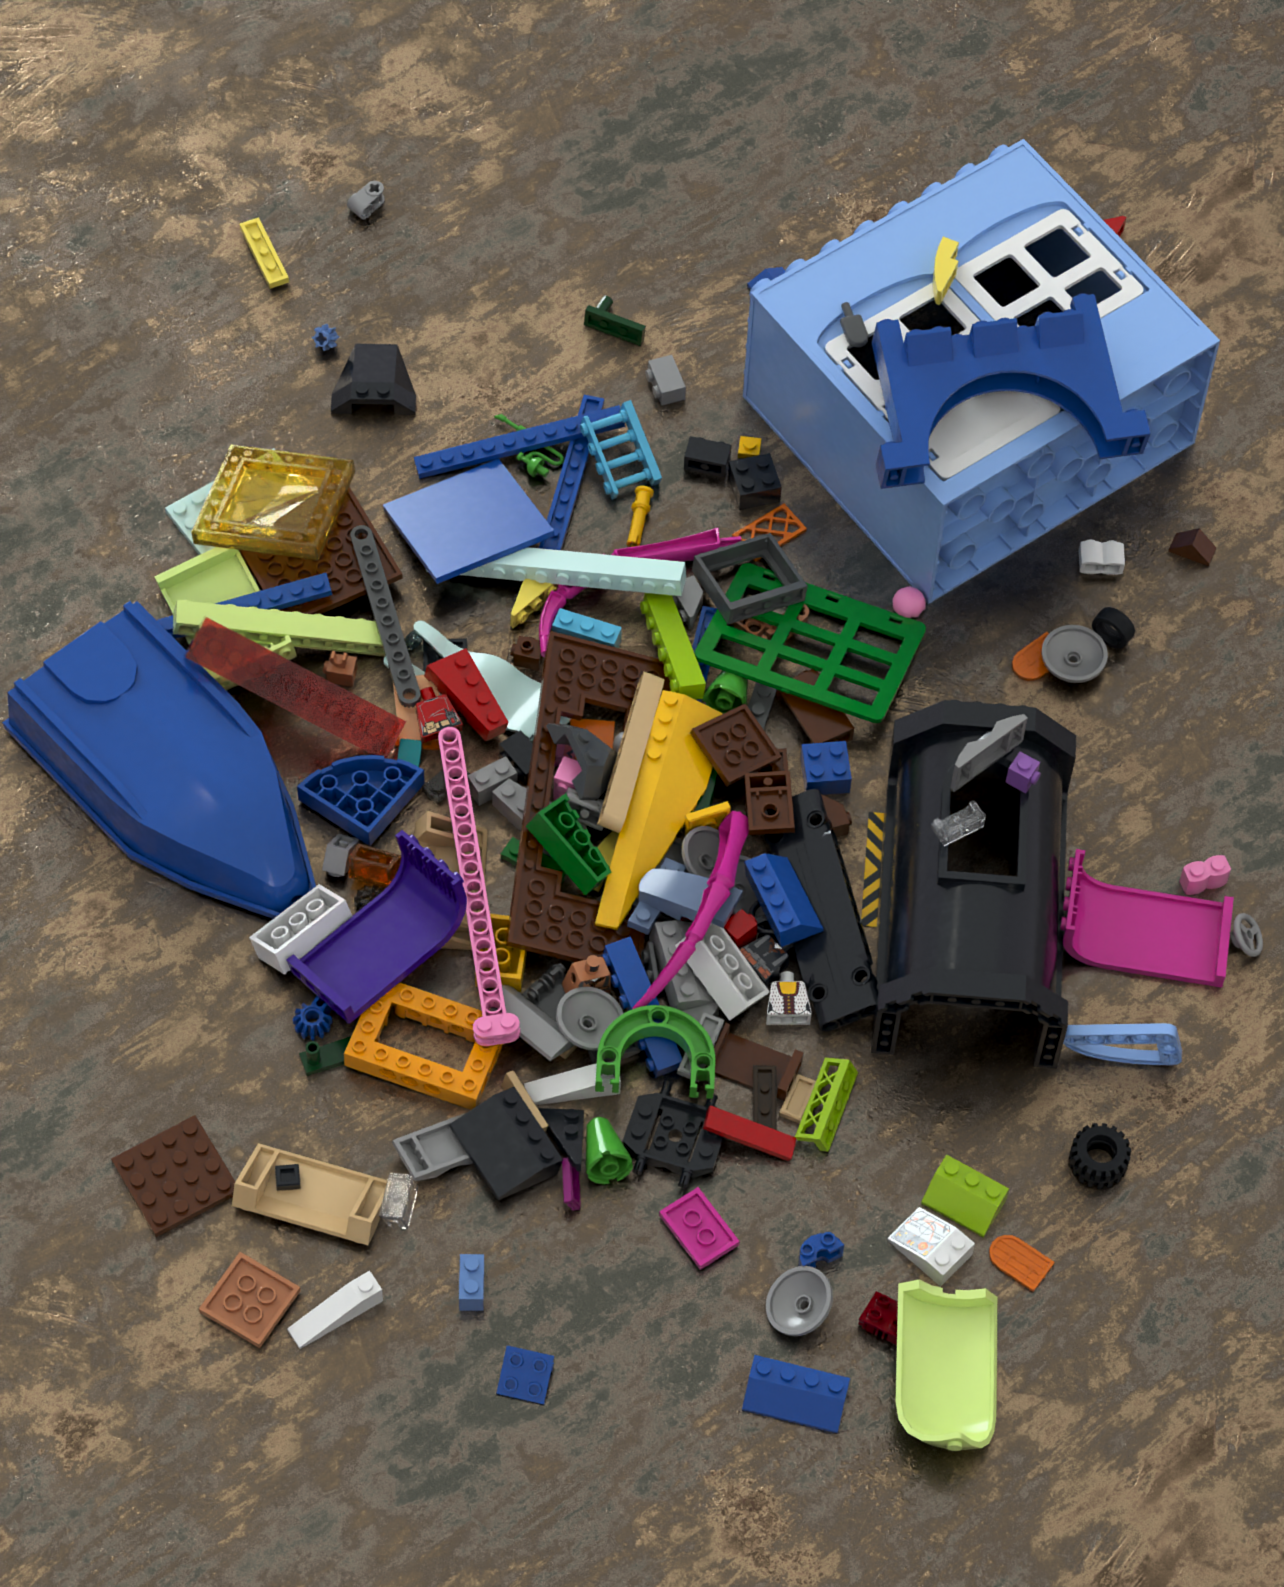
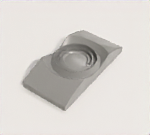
M1022 714L997 721L992 731L984 734L977 741L968 742L955 763L951 789L955 792L1022 743L1027 717Z
M464 1114L392 1141L394 1148L414 1181L436 1178L449 1169L473 1163L449 1127L450 1123Z

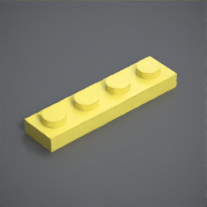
M259 217L240 223V230L269 288L289 283V277Z

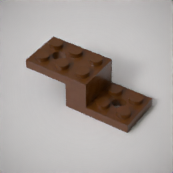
M787 748L777 749L782 758L780 761L766 767L770 768L771 772L745 773L744 787L749 835L795 832ZM767 809L776 811L774 815H766L764 812Z

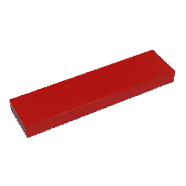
M711 1105L707 1109L703 1125L704 1130L786 1161L792 1159L796 1137Z

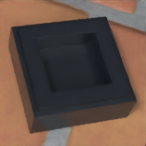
M299 1164L275 1166L277 1191L301 1189Z

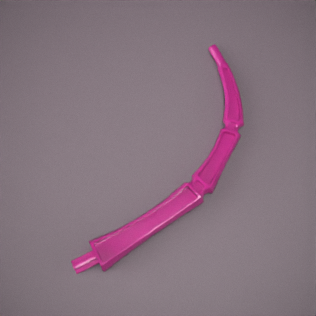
M715 528L669 541L615 549L611 555L679 562L693 561L695 555L741 541V536L720 538L719 530ZM558 584V589L550 592L545 601L539 623L541 656L545 657L547 637L559 608L562 609L564 607L566 599H572L588 587Z
M741 811L729 813L718 827L719 849L716 863L707 881L708 887L703 891L701 905L696 917L685 933V941L678 945L659 976L632 1009L647 1006L672 980L696 950V943L703 940L715 914L730 896V890L734 887L740 853L749 834L748 817Z

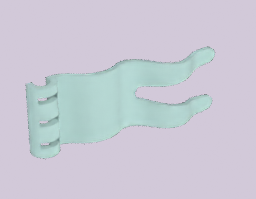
M425 621L415 622L414 631L442 658L463 650L450 642ZM468 651L509 722L506 730L515 733L521 730L533 744L541 683L524 675L502 658ZM385 656V657H384V665H385L387 668H389L388 663H387V660H386V656ZM412 664L415 676L425 674L424 671ZM561 716L560 724H568L571 718Z

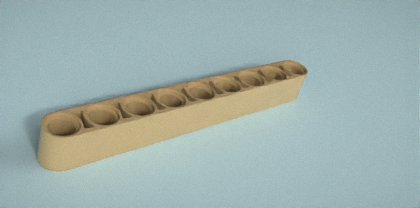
M643 671L637 684L597 825L617 833L621 831L626 819L665 679Z

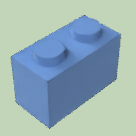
M460 1254L459 1311H484V1254Z

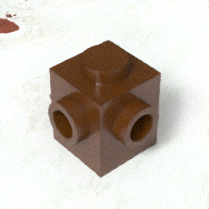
M519 636L517 644L513 643L510 656H513V665L539 671L543 660L540 640H536L533 637Z

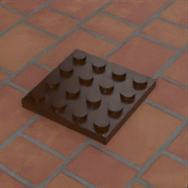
M196 1115L111 1158L114 1168L155 1237L174 1229L233 1197L235 1180Z

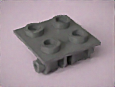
M561 963L558 965L554 964L522 993L524 997L554 1021H556L557 1006L565 995L562 982L566 976L564 973L566 968Z

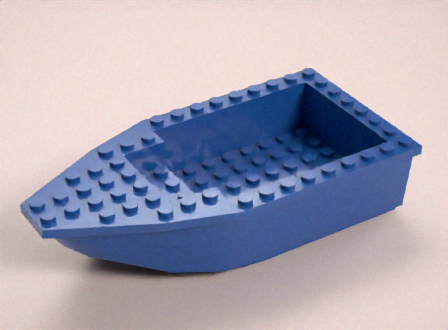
M131 601L123 605L124 610L105 623L102 621L97 623L43 662L44 666L24 681L19 678L14 682V688L7 692L9 718L2 722L3 727L128 858L190 890L272 919L316 887L295 806L267 748L262 732L241 705L138 601L133 604Z

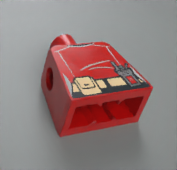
M433 687L422 689L420 693L423 701L416 704L422 744L438 739L439 732L446 727H454L462 731V721L447 695L443 694L436 697Z

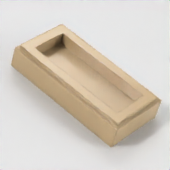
M796 1074L779 1112V1116L800 1124L816 1081Z

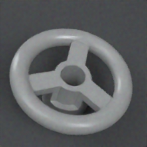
M1246 913L1238 914L1234 920V931L1231 932L1232 943L1235 947L1241 948L1248 956L1256 957L1263 949V938L1260 928L1250 915ZM1241 921H1247L1251 927L1246 928ZM1254 934L1256 938V948H1254L1253 944Z

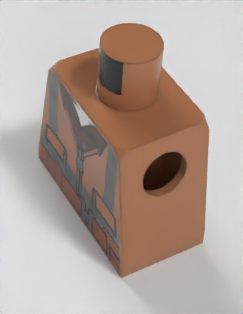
M591 955L587 960L571 964L562 982L565 994L579 987H594L610 994L611 976L604 958Z

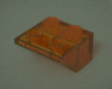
M357 843L349 856V878L387 888L399 869L401 855Z

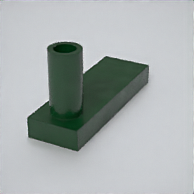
M603 296L596 307L588 305L585 310V326L636 345H642L646 326L609 313L608 310L613 304V300L609 296Z
M351 1036L323 1046H319L315 1041L308 1042L305 1047L306 1051L299 1053L306 1076L343 1065L344 1052Z

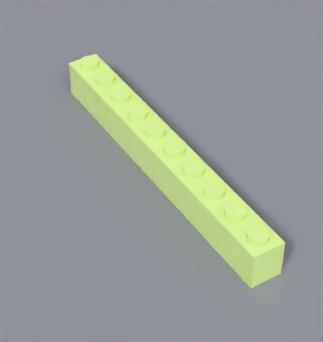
M188 599L177 600L174 608L173 634L262 644L273 643V645L285 641L284 636L289 635L294 647L385 656L375 621H368L363 618L350 619L343 616L331 617L322 614H304L298 611L285 612L278 609L267 610L258 609L257 607H239L233 604L193 602Z

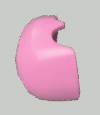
M911 586L898 590L892 600L893 610L898 615L906 618H917L926 609L923 593Z

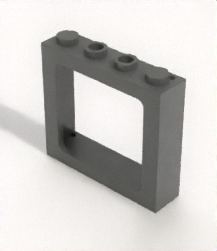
M771 533L694 556L692 572L727 624L805 601L807 584ZM762 557L783 585L773 590L730 602L710 572Z

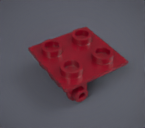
M876 1291L861 1314L858 1325L862 1326L861 1329L874 1333L876 1328L875 1336H878L879 1332L882 1331V1339L888 1334L886 1340L897 1346L898 1301Z

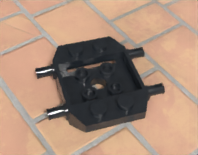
M664 1080L659 1093L638 1096L622 1143L636 1161L632 1170L633 1173L637 1174L638 1171V1175H642L645 1165L665 1167L681 1175L678 1186L682 1188L683 1185V1188L686 1189L690 1178L693 1179L714 1170L724 1137L704 1130L703 1125L708 1107L710 1105L715 1107L718 1096L714 1094L713 1099L707 1098L704 1106L669 1096L673 1083L671 1081L668 1083V1080ZM663 1111L650 1149L646 1150L658 1112ZM703 1123L691 1161L688 1162L700 1125ZM677 1133L681 1136V1140L673 1142L669 1139V1136Z

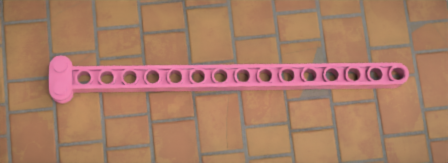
M446 727L439 732V748L459 873L464 880L462 884L467 896L466 917L482 1017L475 1020L473 1024L474 1039L481 1046L511 1043L520 1036V1021L516 1015L506 1013L461 734L454 727ZM468 871H475V873H472V874H469V873H467V872H468ZM478 890L476 893H471L470 891ZM476 909L482 910L481 912H473ZM477 929H485L482 932L476 931ZM482 948H487V949H488L487 951H484V952L479 951V950L482 949ZM484 968H491L490 971H483ZM487 988H495L493 991H486ZM490 1008H498L497 1011H489Z

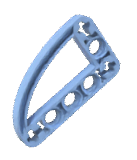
M1167 1023L1068 1025L1063 1042L1066 1047L1077 1053L1107 1061L1143 1065H1177L1182 1062V1047L1177 1028ZM1157 1044L1158 1050L1126 1049L1106 1045Z

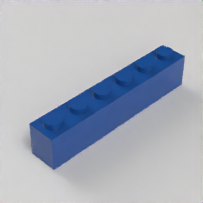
M630 936L605 945L601 955L612 973L610 976L613 987L618 988L620 992V1004L627 1011L632 1010L633 1006L651 986ZM657 997L653 999L647 1006L660 1005L657 1000ZM661 1019L653 1020L656 1023L663 1022ZM646 1037L637 1041L639 1049L641 1051L644 1050L647 1056L645 1059L646 1066L650 1072L653 1071L655 1078L679 1068L682 1056L674 1041L663 1037Z

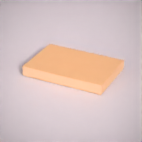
M416 675L420 691L426 687H433L436 697L439 696L437 687L431 681L429 682L424 675ZM393 683L399 744L400 739L421 741L416 705L413 708L402 706ZM408 692L404 695V698L410 700L416 695Z

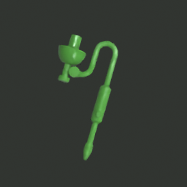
M503 414L494 416V418L515 428L516 431L526 429L522 425L518 426L508 420ZM547 446L544 448L558 456L560 461H553L537 451H533L525 456L524 453L520 452L516 459L522 460L527 464V471L532 477H535L538 473L546 477L549 474V470L543 466L544 461L554 466H560L564 463V456L552 447Z

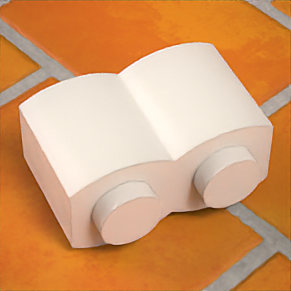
M1092 539L1080 543L1078 552L1079 570L1081 573L1123 574L1125 567L1123 543L1114 540L1101 543Z

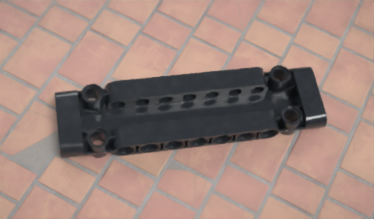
M810 789L792 796L795 832L765 834L764 838L770 847V854L789 859L824 930L793 942L803 981L809 990L808 996L814 1005L820 1030L827 1032L875 1014L878 981L871 969V965H873L872 956L837 837L832 830V823L827 817L820 790ZM767 809L764 813L766 815H774L776 811ZM864 977H867L864 982H861ZM825 993L823 998L819 999L820 995Z

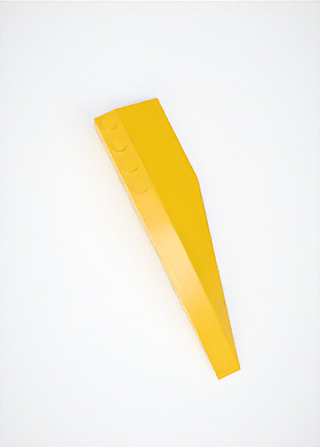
M666 690L662 691L626 819L617 839L610 865L611 873L606 879L595 921L596 926L618 930L631 910L633 902L639 897V883L642 877L660 864L676 839L677 833L685 825V815L694 811L698 800L707 790L713 766L690 732L693 728L723 713L685 694Z

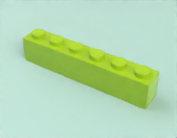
M644 593V599L640 602V610L642 614H645L647 629L651 630L653 645L657 646L659 661H662L664 664V674L670 680L671 692L685 694L695 700L703 699L706 682L673 596Z

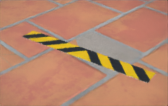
M869 812L861 922L863 926L877 927L884 813Z

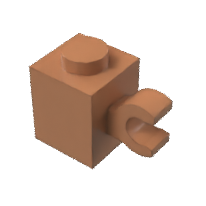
M332 651L329 661H325L323 673L327 675V683L353 687L358 670L357 657L348 656L345 652L342 655Z

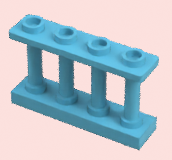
M631 400L623 402L618 414L592 423L588 415L583 417L580 424L581 433L588 439V450L591 456H595L597 461L595 463L596 470L599 475L603 476L605 481L603 483L604 490L607 495L610 494L612 500L617 498L619 494L618 489L643 480L649 481L651 486L660 483L662 479L661 473ZM621 421L623 423L626 422L628 427L627 433L598 442L595 430ZM627 441L634 442L635 452L606 462L602 450ZM636 460L642 462L644 467L642 472L614 481L610 469Z

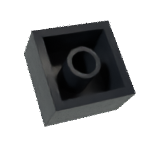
M770 453L729 461L728 478L739 510L780 502L782 487Z

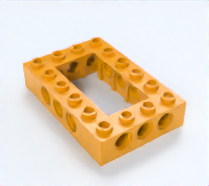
M399 982L361 1014L344 1052V1066L470 1110L479 1105L504 1044L481 1046L475 1042L463 1072L379 1042L380 1034L384 1025L387 1026L388 1016L393 1006L396 1015L400 1018L405 1019L407 1017L421 1022L423 1026L430 1025L444 1030L446 1034L450 1032L462 1036L469 1042H475L473 1024L475 1020L482 1017L481 1010Z

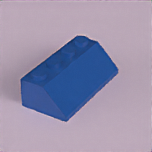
M765 853L744 861L746 878L781 947L824 931L787 857Z
M754 1355L742 1410L838 1434L850 1378Z

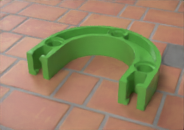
M642 1006L620 1015L605 1030L597 1052L595 1092H604L601 1075L605 1074L614 1075V1079H610L612 1093H619L620 1063L627 1048L634 1042L646 1037H663L674 1041L682 1047L689 1058L691 1066L689 1097L698 1098L699 1092H697V1084L695 1082L696 1080L708 1081V1085H705V1090H707L706 1098L713 1099L715 1082L714 1046L705 1028L689 1014L668 1006ZM661 1019L663 1022L656 1023L653 1020ZM610 1058L614 1061L611 1063H607L604 1061V1059ZM705 1064L708 1067L703 1069L698 1067V1065Z

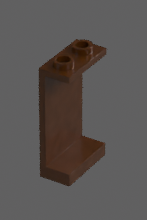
M813 669L805 670L799 673L798 676L793 677V679L814 686L820 674ZM776 689L777 700L784 698L811 740V743L849 742L853 740L854 727L845 713Z
M725 1023L714 1047L715 1075L753 1089V1065L777 1066V1099L785 1101L795 1076L802 1065L804 1052L795 1049L791 1057L729 1033L730 1024Z

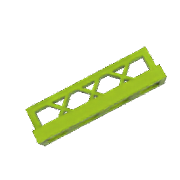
M825 1057L795 1135L798 1141L814 1142L820 1151L829 1152L858 1074L850 1060ZM830 1066H839L835 1073L830 1076L827 1075ZM830 1084V1091L821 1096V1089ZM823 1104L822 1111L813 1116L814 1108ZM815 1123L814 1133L805 1134L806 1128Z

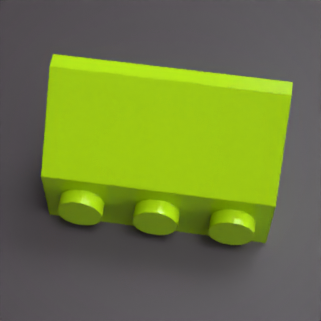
M946 1154L936 1170L921 1204L984 1238L1006 1202L1009 1188Z

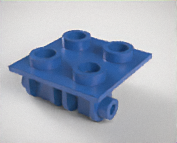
M507 1345L496 1394L544 1404L550 1374L554 1367V1356Z

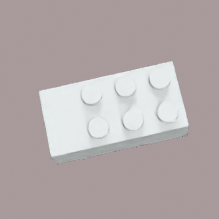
M318 884L250 936L249 939L259 959L285 974L290 971L286 960L294 954L300 960L350 919L352 914L345 899Z
M711 923L703 940L696 943V950L687 960V963L695 976L705 986L708 994L713 997L730 1021L753 1006L770 991L725 929ZM686 937L675 945L676 948L681 942L685 941Z

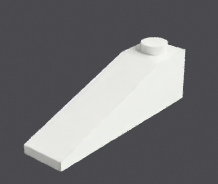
M596 1063L524 1083V1087L535 1105L617 1095L620 1094L621 1080L619 1079V1093H612L610 1079H614V1075L602 1074L604 1092H595Z
M368 1271L335 1292L287 1328V1331L298 1348L302 1349L383 1301L382 1288L372 1273Z

